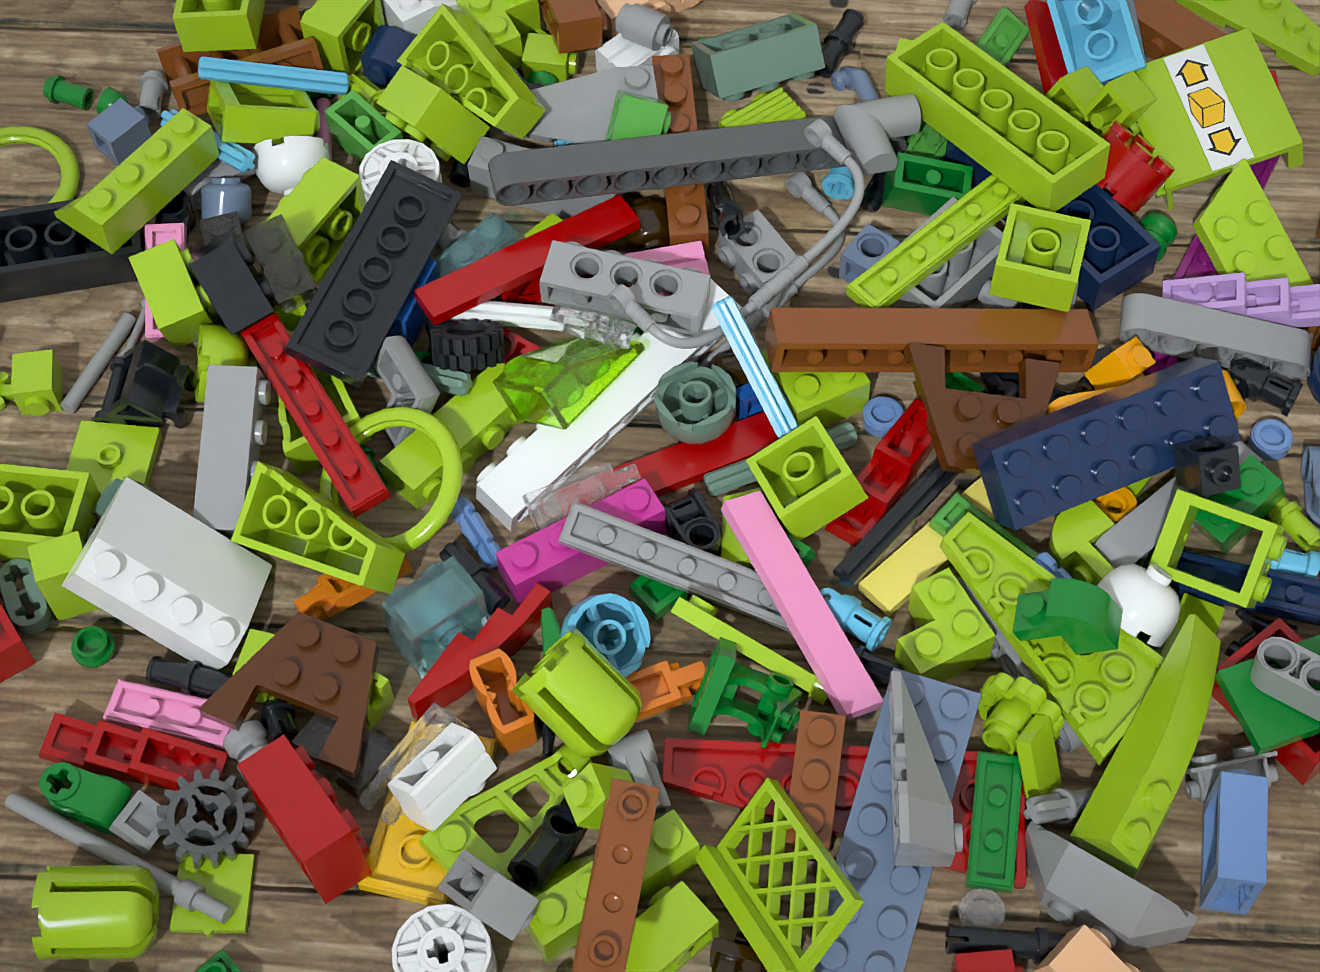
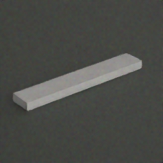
M573 501L558 544L791 632L755 570Z

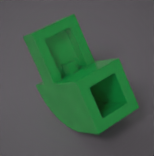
M1055 578L1051 579L1049 590L1018 595L1012 632L1020 641L1061 636L1076 655L1117 650L1123 611L1106 591L1096 585L1076 579Z

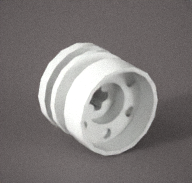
M410 139L390 140L377 145L365 155L359 166V175L366 203L391 160L442 183L440 164L435 153L423 143Z
M450 904L428 906L411 915L398 930L392 946L394 972H498L497 960L491 939L482 921L465 909ZM447 951L448 962L440 964L438 954Z

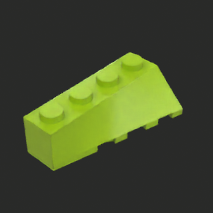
M443 3L397 60L403 66L440 87L455 100L462 103L463 106L494 127L521 139L527 135L547 111L470 17Z
M182 108L93 189L55 211V216L110 254L115 253L220 156L212 126Z
M674 809L653 822L638 904L699 865L695 857L700 851V844ZM594 854L561 865L541 891L530 890L528 892L536 897L539 902L534 908L533 918L525 928V931L546 963L551 962L577 944Z

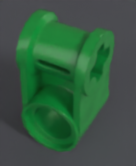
M63 762L46 768L39 780L42 794L48 799L50 806L56 813L82 822L86 826L106 834L113 833L109 830L111 824L133 795V791L128 786L116 779L105 775H97Z

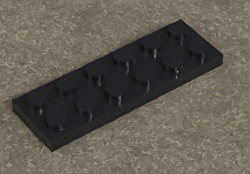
M391 160L285 347V354L360 389L380 352L385 338L391 332L458 208L463 193Z

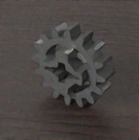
M217 769L212 771L210 779H203L200 770H195L194 781L190 783L180 776L177 778L179 787L177 792L169 789L163 792L164 798L169 805L157 806L156 810L158 817L165 819V821L156 824L158 835H168L162 842L165 851L173 850L177 847L176 861L181 864L190 856L193 858L194 869L200 868L203 859H210L212 867L214 869L218 868L219 857L225 855L230 861H234L236 859L234 847L237 845L247 849L249 846V839L243 833L255 832L256 829L255 821L247 818L256 813L255 803H244L249 797L248 788L243 787L235 790L236 777L233 775L228 777L225 782L220 781L219 770ZM211 792V793H217V794H219V795H217V796H212V795H205V794H202V793ZM184 803L187 809L186 816L179 820V825L176 826L177 813ZM197 808L201 813H205L207 817L214 816L216 831L211 824L208 825L204 820L199 822ZM237 812L236 825L229 835L226 822L233 818V813ZM196 841H198V842L210 843L211 845H210V846H199V845H195V844H193V843H195Z

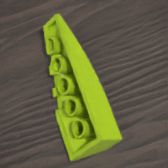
M1196 614L1188 615L1070 835L1086 852L1134 880L1137 878L1171 812L1178 788L1195 751L1207 715L1215 682L1221 641Z

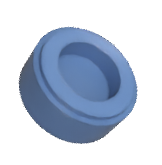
M879 396L869 400L863 409L862 423L865 430L872 436L883 438L904 413L903 408L895 399L886 396Z
M1264 419L1257 422L1252 428L1248 444L1250 449L1261 459L1277 461L1284 458L1289 452L1293 442V434L1285 423L1276 419Z

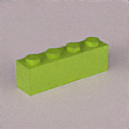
M497 363V366L492 368L487 367L472 380L473 387L469 389L468 395H455L433 414L451 430L459 446L463 466L462 476L471 470L475 461L483 453L496 448L503 440L504 435L516 424L524 423L535 408L532 386L504 363ZM415 430L382 458L380 465L383 476L388 481L389 486L417 510H420L428 502L436 501L442 484L443 466L441 456L435 444L425 434Z
M680 881L672 889L666 886L658 891L649 901V908L639 917L635 918L625 972H677L708 946L714 937L717 938L719 936V920L683 881Z

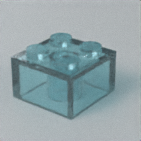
M451 556L444 562H437L425 570L422 577L407 587L401 586L390 593L386 601L381 603L392 643L421 679L428 673L458 632L473 640L489 620L483 591L454 556Z

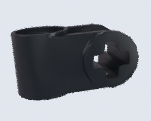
M697 488L688 490V495L668 504L664 501L661 502L666 514V533L670 538L721 557V531L719 525L709 512L705 500ZM701 542L708 543L705 546H697L695 544Z

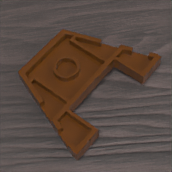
M909 343L904 348L906 363H911L916 378L913 385L917 397H922L928 415L926 424L941 470L946 472L981 476L972 444L1045 416L1060 369V363L1025 358L1018 364L1019 398L947 389L945 387V347Z
M298 612L203 703L199 711L203 717L239 731L258 694L264 692L337 721L318 756V760L323 766L357 779L361 767L360 754L362 742H365L368 704L372 698L377 667L378 644L376 641Z

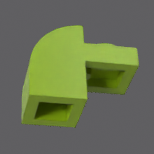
M1092 500L1065 510L1057 516L1054 522L1047 552L1058 562L1057 567L1059 569L1062 567L1066 572L1070 571L1072 573L1073 579L1097 586L1114 568L1093 545L1105 532L1114 526V523Z

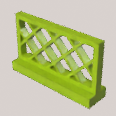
M768 777L718 846L712 847L704 844L695 857L700 868L768 972H816L814 969L864 903V900L778 781ZM773 799L775 802L773 822L764 823L765 808ZM786 829H794L796 831L794 852L784 853ZM772 831L771 855L761 856L763 832ZM749 834L747 858H740L735 849L744 836ZM808 859H816L818 862L816 883L806 884ZM794 861L792 885L782 886L783 863ZM770 864L768 888H760L758 885L760 865ZM838 890L844 901L832 916H828L829 891ZM815 892L814 917L803 918L805 893ZM791 894L789 919L782 920L779 916L781 895ZM813 926L812 943L804 953L801 949L802 927Z

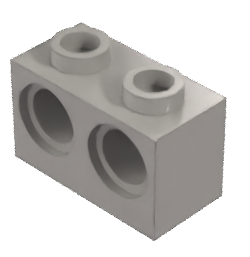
M759 210L743 218L745 230L739 238L730 240L727 234L724 237L719 230L718 257L725 268H732L736 273L743 290L748 295L757 292L797 257L795 252Z

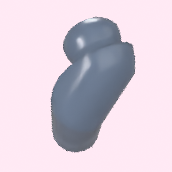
M844 66L841 67L840 71L832 73L831 83L835 90L843 91L847 88L848 90L856 91L860 102L880 99L865 70Z

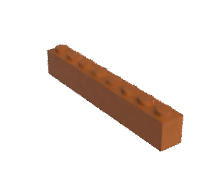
M770 308L764 336L771 372H913L911 363H906L904 357V348L909 343L945 347V372H1019L1018 364L1025 358L1060 363L1059 372H1087L1099 346L1087 309H1070L1068 313L1055 309Z

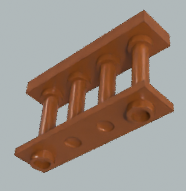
M297 6L262 17L257 49L184 52L181 42L156 49L167 82L171 85L179 111L184 108L195 116L207 113L210 80H203L198 76V63L201 57L324 70L313 36L307 38L303 36L300 24L301 18Z
M612 778L609 797L605 800L571 972H625L660 791L659 787Z

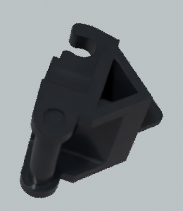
M143 340L126 351L123 357L112 358L109 367L112 374L101 410L95 413L93 421L161 427L164 418H167L174 422L176 428L183 429L187 414L180 406L179 401L184 386L185 390L189 392L195 390L197 377L189 365H179V357L147 340Z

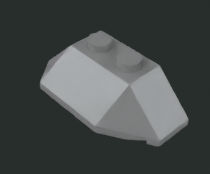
M1033 821L1028 825L1025 832L1027 865L1039 904L1046 908L1047 913L1053 919L1065 925L1073 924L1080 927L1085 924L1088 928H1094L1109 940L1112 946L1110 950L1114 948L1121 953L1186 940L1198 919L1197 916L1185 909H1181L1177 904L1053 832L1045 830Z

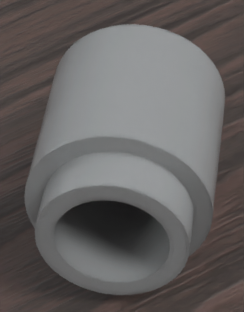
M638 3L633 5L624 4L615 22V30L621 33L622 38L653 51L659 50L661 46L665 47L673 33V26L670 25V17Z

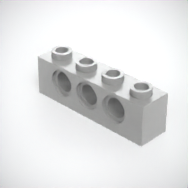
M552 240L540 278L541 302L633 322L625 313L620 314L614 310L607 299V295L622 283H631L633 286L628 288L634 294L636 302L656 320V325L659 328L698 337L710 296L711 275L704 274L694 268L681 269L663 265L654 259L640 260L623 256L621 253L613 250L599 251L586 248L576 242L563 243ZM590 274L594 277L586 279L581 278L580 276ZM666 291L673 293V295L662 296L658 293Z

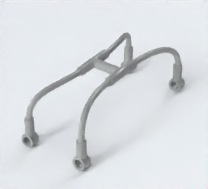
M816 119L804 129V135L811 145L817 148L822 147L840 165L845 164L850 170L855 183L853 198L844 214L839 218L830 207L831 204L812 187L811 180L804 172H796L785 181L786 188L794 197H802L820 215L824 214L833 227L802 256L798 255L764 284L763 287L748 299V303L740 309L751 333L769 318L770 308H781L798 293L800 286L836 256L844 242V229L853 219L863 199L865 182L860 167L851 157L852 153L832 136L829 125L821 119ZM833 241L831 247L809 267L808 263ZM620 284L607 295L608 302L614 310L620 314L625 313L644 333L649 332L656 339L671 347L680 349L698 348L725 335L721 326H718L714 330L695 338L674 337L656 325V320L636 302L634 294L625 285ZM608 331L596 341L599 351L606 358L615 360L623 352V342L612 331ZM726 339L711 354L698 363V366L709 368V363L714 355L725 354L732 347Z

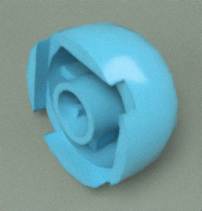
M612 593L588 596L572 606L563 620L560 634L561 638L568 631L572 633L577 628L624 677H627L640 667L643 662L641 659L645 653V648H649L651 640L649 623L641 608L633 601H628L626 598Z

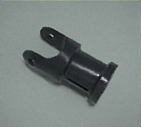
M1236 359L1230 366L1232 373L1229 375L1232 380L1239 382L1235 386L1243 397L1253 402L1261 400L1280 409L1282 415L1286 417L1289 415L1303 387L1302 383L1296 382L1292 384L1272 375L1271 369L1259 364H1253L1244 359ZM1242 365L1245 369L1239 370L1237 366Z

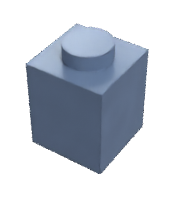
M122 98L87 123L96 149L118 166L152 136L148 127L151 122L147 114L138 106L133 108Z

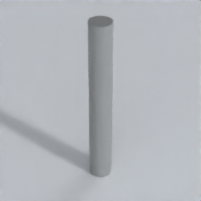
M129 313L122 314L61 402L60 406L66 412L75 413L136 324L137 320Z

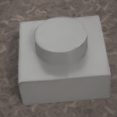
M138 790L111 824L109 830L146 855L161 836L158 835L156 824L165 821V819L157 815V806H160V804L141 790Z

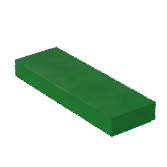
M978 751L976 755L965 888L1011 894L1013 891L1022 783L1018 756Z

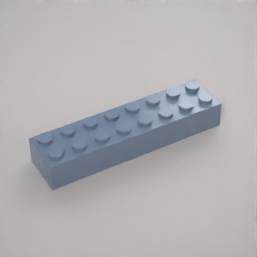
M893 668V671H901L951 802L981 693ZM888 687L835 861L864 900V903L814 968L816 972H904L933 867L894 866ZM838 890L829 891L828 916H832L844 901Z

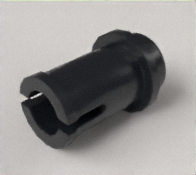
M282 699L268 701L261 711L260 721L264 728L270 731L272 742L285 735L293 748L299 745L301 733L294 721L295 709L292 704Z

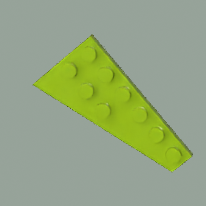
M1175 0L1191 12L1223 29L1227 25L1238 31L1249 27L1255 41L1273 49L1277 58L1313 77L1320 74V27L1291 0Z
M968 512L942 538L939 547L1049 698L1059 705L1065 720L1098 765H1100L1122 740L1165 658L1122 628H1120L1117 650L1076 655L1061 636L1020 641L1012 632L1018 595L1049 590L1051 579L1056 577Z

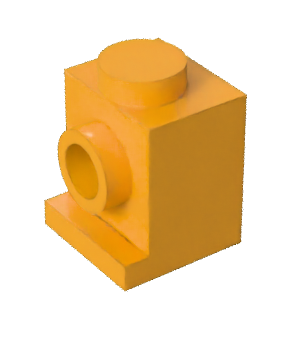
M1136 336L1111 352L1085 372L1084 375L1095 390L1119 387L1145 377L1142 372L1156 362Z

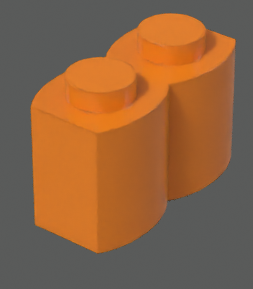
M498 648L470 660L469 669L476 700L482 711L489 716L493 737L496 739L498 746L506 754L511 755L538 743L535 714L512 691L518 680L515 667L508 655Z

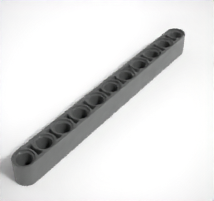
M825 116L505 152L494 156L488 163V169L496 201L504 206H515L846 167L845 164L840 165L822 147H814L806 139L804 129L816 119L825 121L832 131V136L846 149L847 147L834 117ZM904 136L889 139L895 154L897 152L905 153L907 144Z

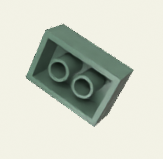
M795 13L691 43L700 86L717 98H723V101L738 100L745 96L744 92L756 88L759 91L775 89L780 86L779 81L793 78L795 81L809 79L815 75L814 71L825 68L817 24Z

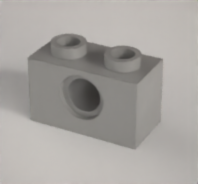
M465 849L462 850L438 886L440 891L467 912L512 941L518 932L524 930L529 925L534 915V908L539 902L536 897Z

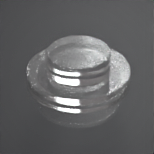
M983 887L973 888L966 892L960 900L958 907L959 918L963 926L999 929L1005 919V905L1002 898L995 891Z

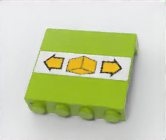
M1249 27L1146 63L1147 68L1135 72L1157 100L1128 130L1133 134L1132 139L1139 134L1155 147V150L1151 153L1154 158L1159 155L1174 167V173L1155 193L1156 198L1163 197L1168 210L1174 209L1173 191L1231 172V168L1244 158L1249 165L1282 155L1288 170L1303 165V141Z

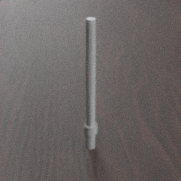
M16 791L11 792L6 798L5 807L113 865H141L148 868L155 878L158 889L174 897V903L190 912L198 910L222 924H225L230 919L233 907L207 894L204 886L191 879L180 880Z

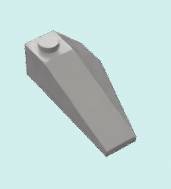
M653 65L615 67L530 90L547 111L527 133L525 138L545 142L558 139L575 144L605 141L617 90L658 99Z
M891 671L888 695L894 866L951 867L955 852H962L963 849L962 823H954L952 804L901 671Z

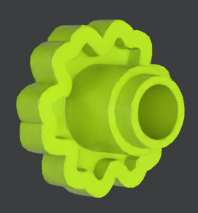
M1003 672L989 676L980 688L981 698L978 709L980 717L985 721L982 739L990 750L1006 755H1013L1014 752H1017L1015 740L1035 714L1050 716L1054 741H1057L1065 720L1061 715L1062 712L1059 705L1046 699L1047 694L1042 687L1022 676L1014 680Z

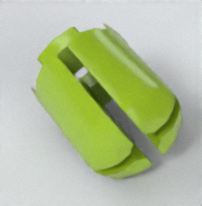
M575 628L572 633L568 631L557 640L532 669L531 672L534 675L530 677L525 672L512 691L576 755L589 758L602 755L629 732L639 717L643 700L640 692Z
M141 865L46 866L47 872H38L31 908H38V924L41 937H32L34 952L39 960L137 958L145 954L155 941L158 931L157 924L160 919V896L155 878L148 868Z

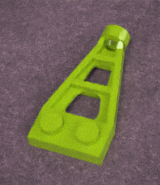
M692 595L689 602L681 597L678 598L671 610L673 614L718 640L722 637L736 642V650L775 673L785 675L795 685L809 692L807 697L821 705L825 703L828 696L815 673L806 671L715 617L719 609L699 597Z
M564 743L552 756L462 803L435 831L429 830L419 840V845L446 873H448L462 850L465 849L512 881L513 878L507 871L510 861L542 824L547 809L562 804L565 799L562 789L592 761L590 757L583 758L576 755ZM558 764H560V766H561L568 774L562 773V772L559 770V768H558ZM535 782L549 794V800L536 816L530 818L512 800V797L530 783ZM495 811L506 812L518 825L517 836L510 847L503 853H496L474 831V825L478 820Z

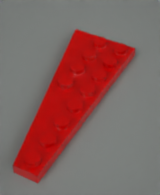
M665 738L662 782L664 787L744 810L767 777L777 780L789 796L796 744L771 743L766 748H762L761 742ZM842 746L832 836L843 838L870 747ZM965 751L951 801L954 823H962L963 849L962 852H955L951 867H942L966 874L976 755L978 751ZM1023 780L1021 783L1013 886L1015 889H1024L1026 886L1025 816L1023 813L1025 811V791ZM773 799L766 806L764 816L774 818L775 802Z

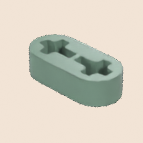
M21 558L6 562L0 568V590L9 617L18 631L24 635L40 634L49 627L53 617L49 604L35 583L31 562ZM23 574V583L26 589L19 591L15 585V576ZM31 602L35 609V617L27 620L25 604Z

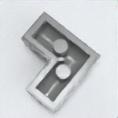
M912 93L841 105L836 108L833 116L847 149L852 153L851 157L858 164L863 175L896 170L898 159L889 139L918 134L921 124L920 106L915 95Z
M403 336L386 337L374 363V367L392 394L386 409L410 407L421 409L431 414L440 392L406 338ZM403 426L385 429L395 447L416 430Z

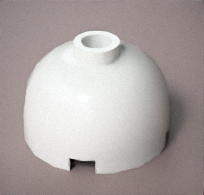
M287 136L284 137V143L272 146V139H268L255 144L252 148L255 155L254 165L258 178L268 190L276 194H283L284 196L290 194L301 181L303 174L309 168H313L321 157L330 160L328 142L324 144V140L318 137Z
M1136 564L1121 565L1111 570L1097 585L1106 591L1123 611L1121 628L1135 638L1140 631L1152 636L1147 642L1149 645L1161 647L1179 620L1181 609L1179 597L1169 585L1173 578L1154 564H1150L1147 569Z

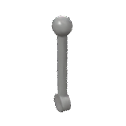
M145 297L141 300L142 310L126 348L120 352L118 357H123L126 351L136 345L145 324Z

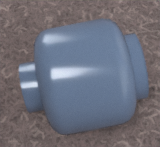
M211 177V183L205 184L201 189L202 219L206 223L215 224L216 232H230L232 230L233 232H239V224L248 223L252 217L251 188L241 182V177Z

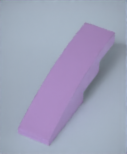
M1245 272L1163 281V298L1294 328L1320 326V284L1290 287L1289 278L1247 282Z

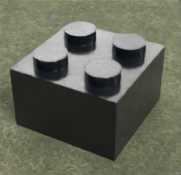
M233 230L191 253L188 264L231 335L274 311V298L277 297L275 293L277 290L266 271L258 273L253 263L256 262L254 258L256 255L245 236L237 238Z

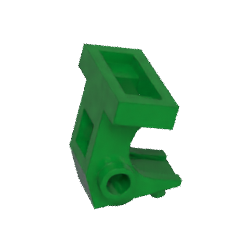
M720 637L690 706L688 730L705 735L713 716L729 715L746 721L748 723V732L755 737L761 738L762 748H766L773 741L780 744L784 738L783 732L790 733L800 718L801 709L797 708V704L803 692L793 687V681L785 675L779 673H770L768 675L735 663L736 642ZM738 685L749 687L762 693L758 704L734 697Z

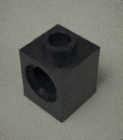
M1212 435L1173 444L1176 482L1178 486L1201 497L1241 488L1238 446Z

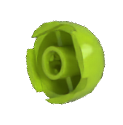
M209 323V325H200L196 356L198 357L197 370L195 371L197 377L195 402H205L208 365L257 367V359L254 355H249L248 344L241 333L236 332L231 335L226 326Z

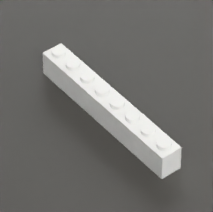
M710 279V296L698 336L704 335L720 326L712 311V306L716 302L729 297L712 279ZM662 329L664 332L678 338L697 337ZM638 332L627 340L622 347L623 352L614 361L611 358L606 359L594 372L593 376L595 378L585 387L582 384L577 385L567 395L565 399L566 404L556 413L553 410L547 412L536 425L537 430L527 439L524 436L517 439L507 450L506 454L508 456L499 465L492 463L480 473L477 478L476 499L512 532L549 497V492L562 486L654 401V394L659 387L658 381L664 373L674 366L687 362H696L722 337L698 348L680 349L662 343L649 332L642 335Z

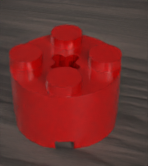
M1115 120L1101 136L1110 144L1105 178L1096 184L1101 189L1103 187L1107 188L1114 194L1112 197L1114 200L1136 213L1167 181L1175 169L1159 155L1156 158L1153 157L1151 153L1155 150V147L1139 134L1132 139L1133 134L1131 131Z

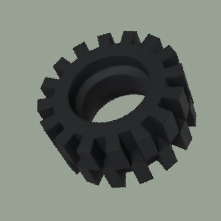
M471 318L470 321L457 319V322L447 321L445 325L438 324L430 330L432 363L435 367L440 366L442 370L450 368V371L457 372L459 369H464V372H470L474 368L485 370V366L492 368L497 366V363L501 364L504 362L503 325H499L497 321L491 322L489 319L478 321V318Z

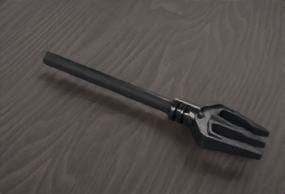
M1105 346L1095 353L1090 369L1110 354L1111 346ZM979 372L990 394L1019 398V372ZM1085 376L1070 393L1054 388L1049 404L1062 396L1093 391L1094 387ZM937 460L833 570V574L839 578L838 583L844 587L848 584L853 587L959 473L942 471Z

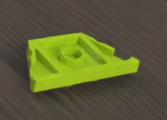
M1245 158L1240 160L1231 168V173L1225 182L1216 190L1207 208L1200 213L1192 225L1218 274L1245 272L1247 282L1289 278L1290 287L1314 285Z

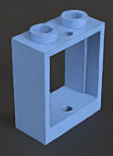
M1232 769L1227 772L1221 771L1203 804L1199 909L1246 915L1265 887L1267 877L1268 777L1254 776L1251 771L1244 769Z

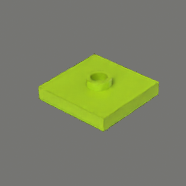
M81 420L66 470L90 473L101 495L116 478L124 481L123 477H128L149 486L163 434L160 428Z

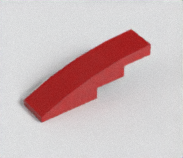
M916 398L877 444L874 449L873 458L856 477L868 499L828 523L825 528L826 531L856 547L897 503L934 448L926 424L928 415L923 401Z
M536 583L513 615L497 608L473 640L458 632L407 700L412 717L421 721L472 690L473 684L469 669L470 660L498 648L511 658L541 626L542 609L548 607L553 609L551 591Z
M56 712L39 752V758L55 763H69L92 773L175 791L179 790L177 778L181 776L188 783L193 782L195 770H200L203 779H210L212 771L217 769L219 770L220 778L228 757L226 752L145 727L142 728L141 732H137L102 720H98L97 725ZM211 792L202 793V794H205V795H212V796L215 795V793H211Z

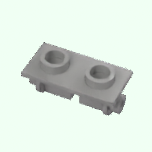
M1250 744L1232 748L1233 757L1218 759L1217 753L1193 756L1190 760L1191 765L1187 767L1185 772L1189 773L1191 781L1185 782L1186 794L1190 800L1206 801L1220 772H1227L1232 769H1244L1251 771L1254 776L1268 777V788H1270L1272 782L1278 781V773L1274 764L1268 765L1267 757L1278 755L1277 751H1269L1257 756Z

